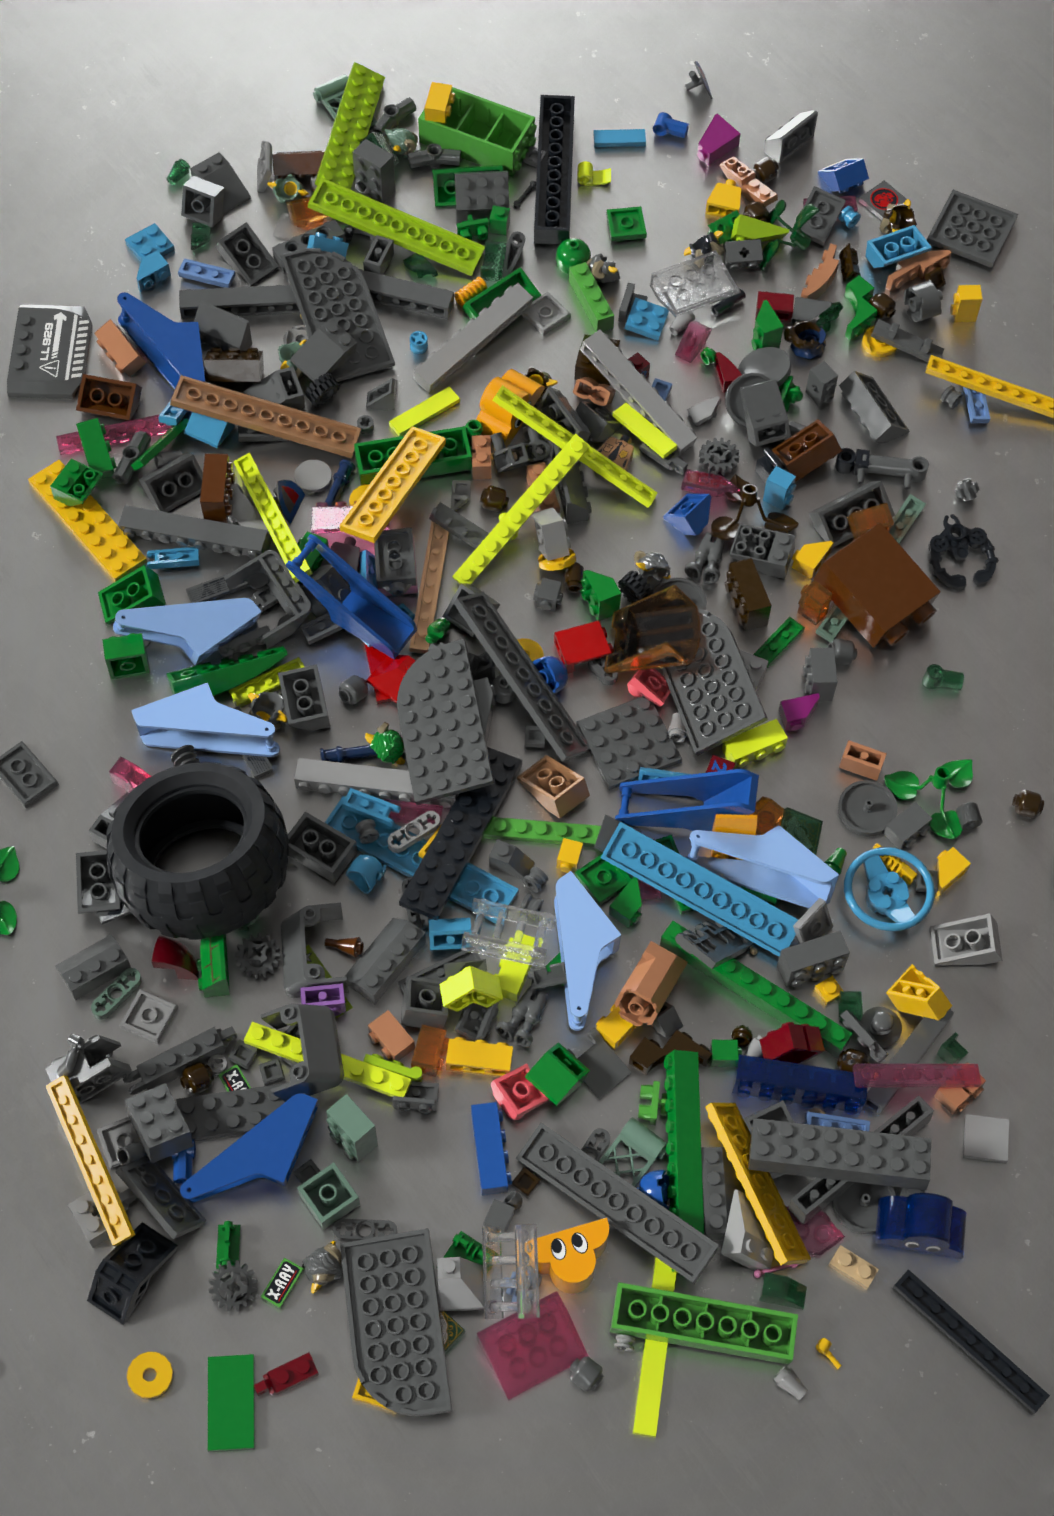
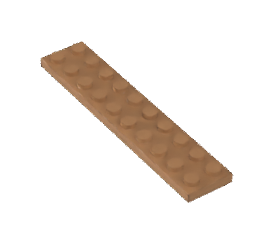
M182 375L170 402V405L351 459L354 454V444L357 443L361 428Z

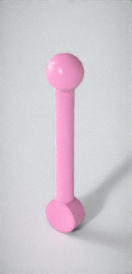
M798 1264L779 1265L765 1270L756 1269L754 1276L760 1278L763 1274L784 1268H796Z

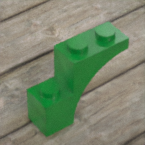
M860 275L846 285L844 294L852 304L855 312V317L847 325L845 337L849 340L855 336H860L868 326H873L877 320L878 310L869 303L873 297L874 287Z

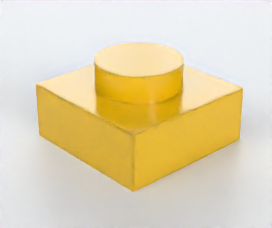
M833 975L815 985L814 988L825 1005L844 995L843 989Z

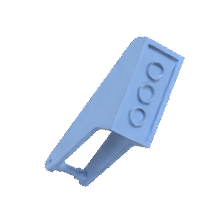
M249 598L124 609L116 613L113 630L117 635L127 636L131 633H142L143 639L146 641L179 647L195 666L216 652L218 647L227 644L254 625L259 619L261 610Z
M208 683L131 710L141 740L149 747L178 749L185 745H193L194 751L275 757L280 753L279 744L273 740L275 727L272 723L218 703L214 699Z
M779 825L763 835L694 830L690 833L689 839L692 848L686 858L735 885L743 886L806 908H810L819 898L825 900L826 905L831 901L839 874ZM702 846L742 860L698 856V851Z
M570 871L556 883L554 907L561 963L565 962L567 983L564 984L568 1023L572 1030L580 1031L585 1027L597 967L603 960L619 950L621 934L572 871Z

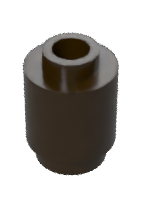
M577 562L565 568V586L569 592H579L582 590L581 580L583 579L584 567Z

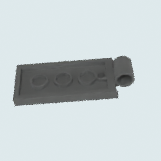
M134 1142L118 1149L117 1159L124 1166L118 1168L115 1171L116 1174L172 1239H176L204 1225L206 1219L188 1199L181 1195L180 1189L156 1162L151 1163L148 1156L144 1157L145 1150L141 1143Z

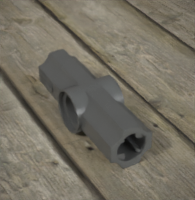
M136 432L129 446L123 449V457L112 475L113 479L119 484L125 485L129 483L135 472L131 465L145 453L149 446L151 436L147 435L146 432Z

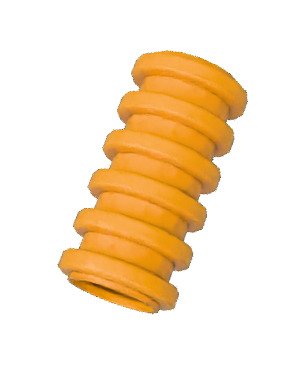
M477 277L476 280H473L467 286L465 285L463 289L461 288L454 293L455 300L459 305L464 306L467 301L486 290L487 284L484 279Z

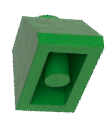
M633 877L609 906V915L627 928L632 923L636 924L642 916L638 878Z

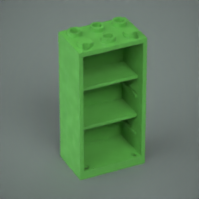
M452 87V92L455 93L454 104L451 103L450 105L451 115L450 117L447 116L446 123L425 120V112L423 110L418 118L419 143L427 146L438 144L442 149L461 150L462 159L481 166L502 165L503 171H508V176L511 177L514 176L516 171L520 170L522 161L525 159L526 153L529 152L530 146L534 147L536 143L535 132L537 125H535L534 116Z

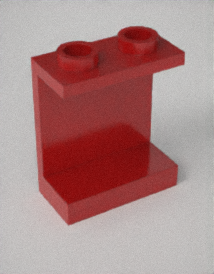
M599 620L554 632V644L560 660L567 668L568 674L574 673L575 664L604 656L611 662V655L614 653L611 643L607 642L606 629L601 627Z

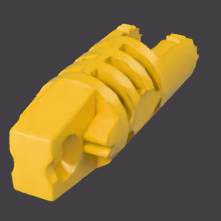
M876 843L873 849L881 848L882 846ZM880 856L888 872H896L905 883L911 885L917 873L908 864L902 862L896 856Z

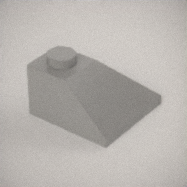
M461 1257L437 1258L440 1312L484 1310L483 1266Z

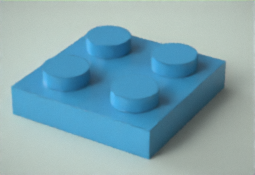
M156 223L125 239L126 245L140 261L156 250L162 256L175 250L174 245Z
M635 297L624 329L658 341L669 309Z

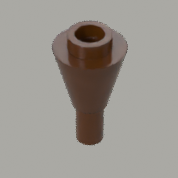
M360 937L339 940L326 938L324 946L337 948L357 958L363 952L364 943L361 942Z

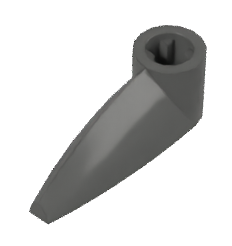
M513 232L507 242L503 264V278L512 272L524 247L526 238L521 232Z

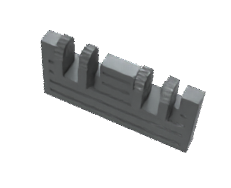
M707 920L695 926L696 934L690 930H685L683 933L677 934L675 938L676 943L689 954L696 956L711 969L750 950L753 945L750 940L717 922L713 924Z

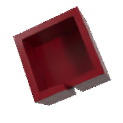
M787 1022L782 1024L781 1028L768 1032L767 1036L760 1039L765 1064L797 1067L825 1051L819 1027L810 1026L809 1024L797 1025L794 1022Z

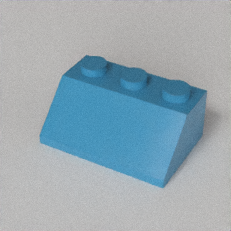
M912 225L867 241L865 257L873 268L885 267L932 250V247L917 227Z

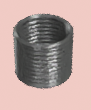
M965 803L956 809L962 829H974L982 824L983 821L976 803Z

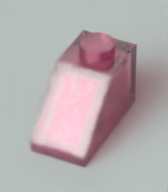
M690 321L675 355L691 363L705 346L712 329L698 321Z

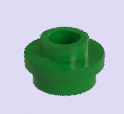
M705 347L700 353L702 361L706 365L716 363V352L712 348Z

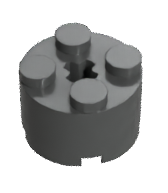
M931 280L905 289L904 304H908L910 310L907 313L914 322L941 315L940 300L943 299V295L940 290L936 289Z

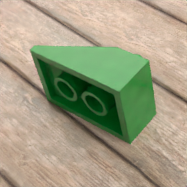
M146 565L98 592L106 624H112L116 621L115 616L119 610L166 605L158 574Z

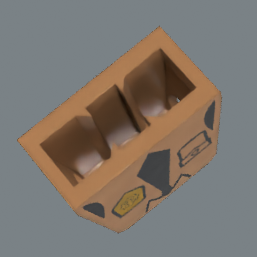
M622 435L620 440L609 437L597 451L628 472L634 452V447L630 445L632 439L628 435Z

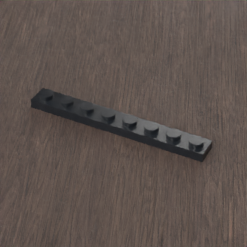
M909 1269L893 1286L897 1292L1033 1414L1049 1398L1050 1395Z

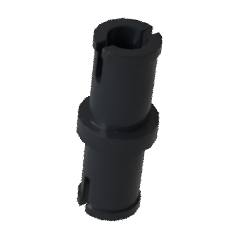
M738 288L729 296L725 295L721 301L711 306L712 313L715 316H719L725 310L732 309L736 303L746 298L745 292Z

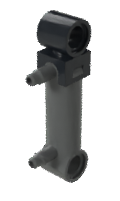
M842 448V451L837 454L835 462L836 470L842 474L850 473L853 470V475H857L859 484L864 483L867 473L904 477V485L907 490L911 488L912 481L921 482L925 479L929 467L928 460L921 456L914 457L913 459L872 455L870 450L857 449L855 453L850 448Z

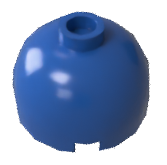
M545 656L533 661V664L554 694L560 692L565 687L568 673L566 666L561 660L553 656Z
M656 1170L647 1173L640 1180L639 1187L636 1188L669 1210L670 1205H667L669 1199L667 1196L669 1176L665 1174L666 1170Z

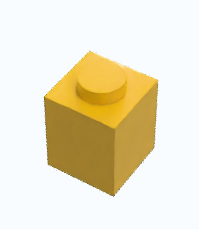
M563 838L556 868L566 873L570 871L575 873L582 855L583 843Z

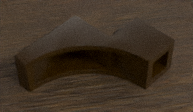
M676 1030L663 1049L660 1048L661 1046L655 1040H649L644 1037L630 1055L629 1064L644 1075H647L653 1068L664 1063L666 1055L673 1050L698 1052L699 1064L704 1067L711 1061L712 1053H710L709 1048L705 1045H699L693 1041L688 1033H681L679 1030Z

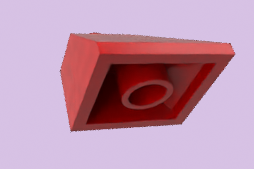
M398 655L395 659L387 656L368 677L366 682L397 703L402 679L416 660L409 655Z

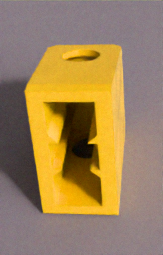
M728 179L725 184H716L707 200L705 214L722 218L736 210L739 213L741 188L736 186L734 180Z

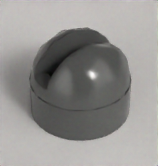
M512 1191L507 1195L503 1203L515 1207L516 1211L521 1208L523 1200L516 1191Z

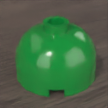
M578 238L564 240L556 251L557 267L569 274V267L591 259L589 246Z

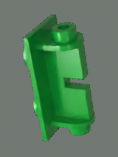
M224 1221V1225H218L216 1269H219V1264L226 1267L227 1261L234 1265L236 1260H239L241 1225H233L232 1221Z

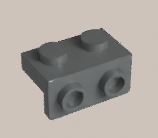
M499 1002L488 1008L475 1003L465 1007L454 1031L473 1041L487 1038L491 1031V1021L498 1014L499 1009L497 1006Z
M412 1081L406 1097L393 1096V1107H397L401 1111H409L410 1109H418V1111L423 1113L436 1111L439 1083Z

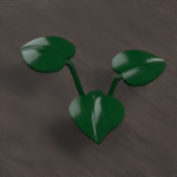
M784 200L778 201L775 208L770 211L767 223L774 224L776 220L780 221L792 232L790 236L791 242L776 239L774 242L770 241L762 249L763 261L759 265L761 270H765L767 263L777 252L780 243L792 246L793 248L797 246L801 250L807 249L811 243V238L801 230V227L820 211L817 207L807 204L799 212L794 227L791 228L780 218V215L786 209V202Z

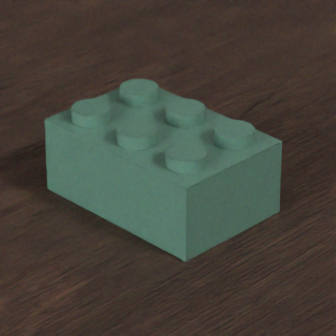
M347 1094L326 1110L329 1135L336 1144L340 1142L344 1146L343 1151L349 1159L354 1158L359 1163L378 1146L375 1125Z

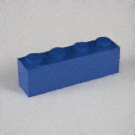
M497 1102L471 1105L482 1196L507 1193L508 1185H512L511 1172H506L505 1164H509L508 1150L503 1151L502 1143H506L505 1129H500V1122H503L502 1109H498Z

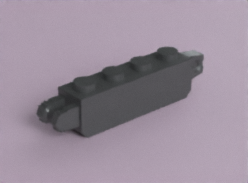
M232 1026L225 1030H221V1028L216 1030L213 1027L137 1065V1069L123 1077L124 1083H130L142 1078V1081L129 1088L128 1091L131 1095H135L145 1089L150 1090L162 1084H167L181 1077L185 1068L199 1062L206 1064L210 1057L217 1054L223 1055L226 1052L225 1048L229 1046V1042L237 1038V1034Z

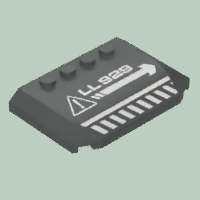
M22 304L19 306L7 377L8 397L73 399L75 397V392L80 389L82 375L86 374L92 333V322L84 306Z

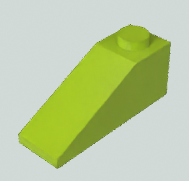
M740 214L734 220L731 240L761 239V242L781 239L789 233L790 229Z

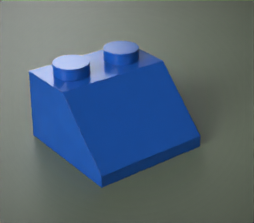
M845 159L818 171L819 176L831 191H839V193L849 191L851 186H861L864 184L863 181L869 179L864 159Z

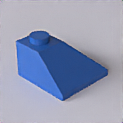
M686 494L663 516L664 520L684 535H699L709 521L711 495Z

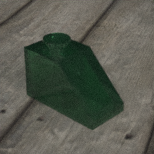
M765 1272L762 1278L759 1301L803 1310L807 1286L787 1276Z

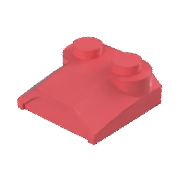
M647 661L627 684L631 695L635 697L643 696L660 707L671 693L665 677Z
M528 1064L493 1080L491 1083L493 1096L506 1115L514 1120L523 1118L526 1113L549 1100L525 1078L526 1074L530 1071Z

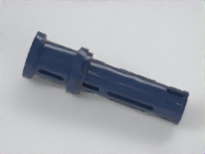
M340 460V467L333 475V485L322 506V510L328 514L333 513L344 486L350 481L351 472L356 468L349 460Z
M370 745L349 748L337 746L334 749L327 750L320 748V758L322 761L343 763L344 760L378 756L371 749Z

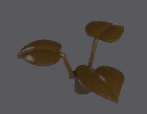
M735 474L726 486L725 496L731 502L741 501L735 520L727 516L716 518L711 524V534L722 540L734 539L744 506L752 507L755 503L758 505L763 521L766 522L764 524L765 529L789 533L797 528L799 523L779 512H771L766 517L760 503V497H757L758 488Z

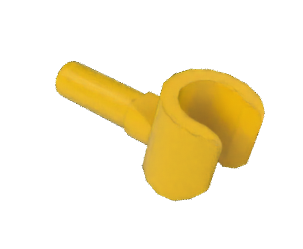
M826 1338L820 1339L816 1345L817 1352L829 1358L837 1369L840 1368L842 1365L829 1351L832 1343Z

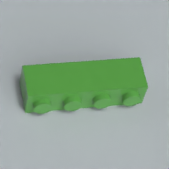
M584 262L569 267V283L595 332L599 329L602 332L612 330L614 327V314L587 263Z

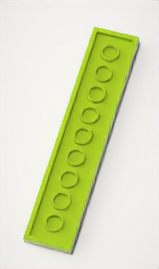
M356 62L352 65L315 180V185L317 186L321 178H324L351 190L355 178L352 152L367 139L385 80L384 76Z
M321 178L308 202L307 208L374 236L379 235L392 239L394 244L470 276L473 275L485 251L486 246L324 178Z

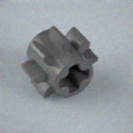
M971 478L957 483L958 487L955 489L957 498L961 497L963 501H969L977 497L976 493L980 490L977 482L973 483Z

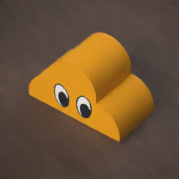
M509 369L502 378L495 377L487 385L480 400L479 406L481 411L476 419L483 426L481 435L491 436L502 432L505 447L510 445L524 422L492 401L501 386L503 385L533 407L545 389L543 385L514 369Z
M603 1218L521 1242L520 1256L522 1262L526 1267L527 1265L534 1267L533 1272L537 1274H549L552 1283L560 1291L568 1294L582 1292L591 1284L594 1277L596 1259L606 1249L609 1234L608 1220Z

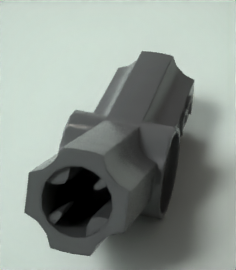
M409 97L396 105H386L384 107V114L372 128V132L376 137L379 138L381 133L386 138L385 129L390 130L397 127L401 119L416 111L414 101Z
M430 144L425 150L407 153L410 168L425 165L439 167L441 164L459 166L461 150L442 149L438 144Z

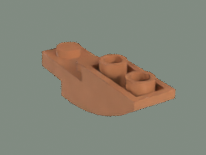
M734 156L720 163V168L726 177L736 182V186L741 188L742 196L749 202L759 201L766 207L778 200V195L756 179L755 172Z
M830 243L828 250H824L822 256L824 262L819 264L818 269H813L812 275L808 274L805 283L808 286L803 288L801 297L817 300L831 285L839 264V260L834 259L837 245Z
M950 250L929 251L898 262L896 271L888 276L886 288L891 292L896 288L902 287L907 281L914 280L917 276L921 280L925 279L924 275L937 267L946 268L950 263L952 252Z

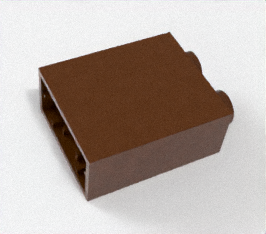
M878 523L825 560L813 578L873 648L884 640H887L891 646L895 645L909 632L905 625L910 621L914 620L920 626L929 620L937 612L932 603L941 592L881 523Z

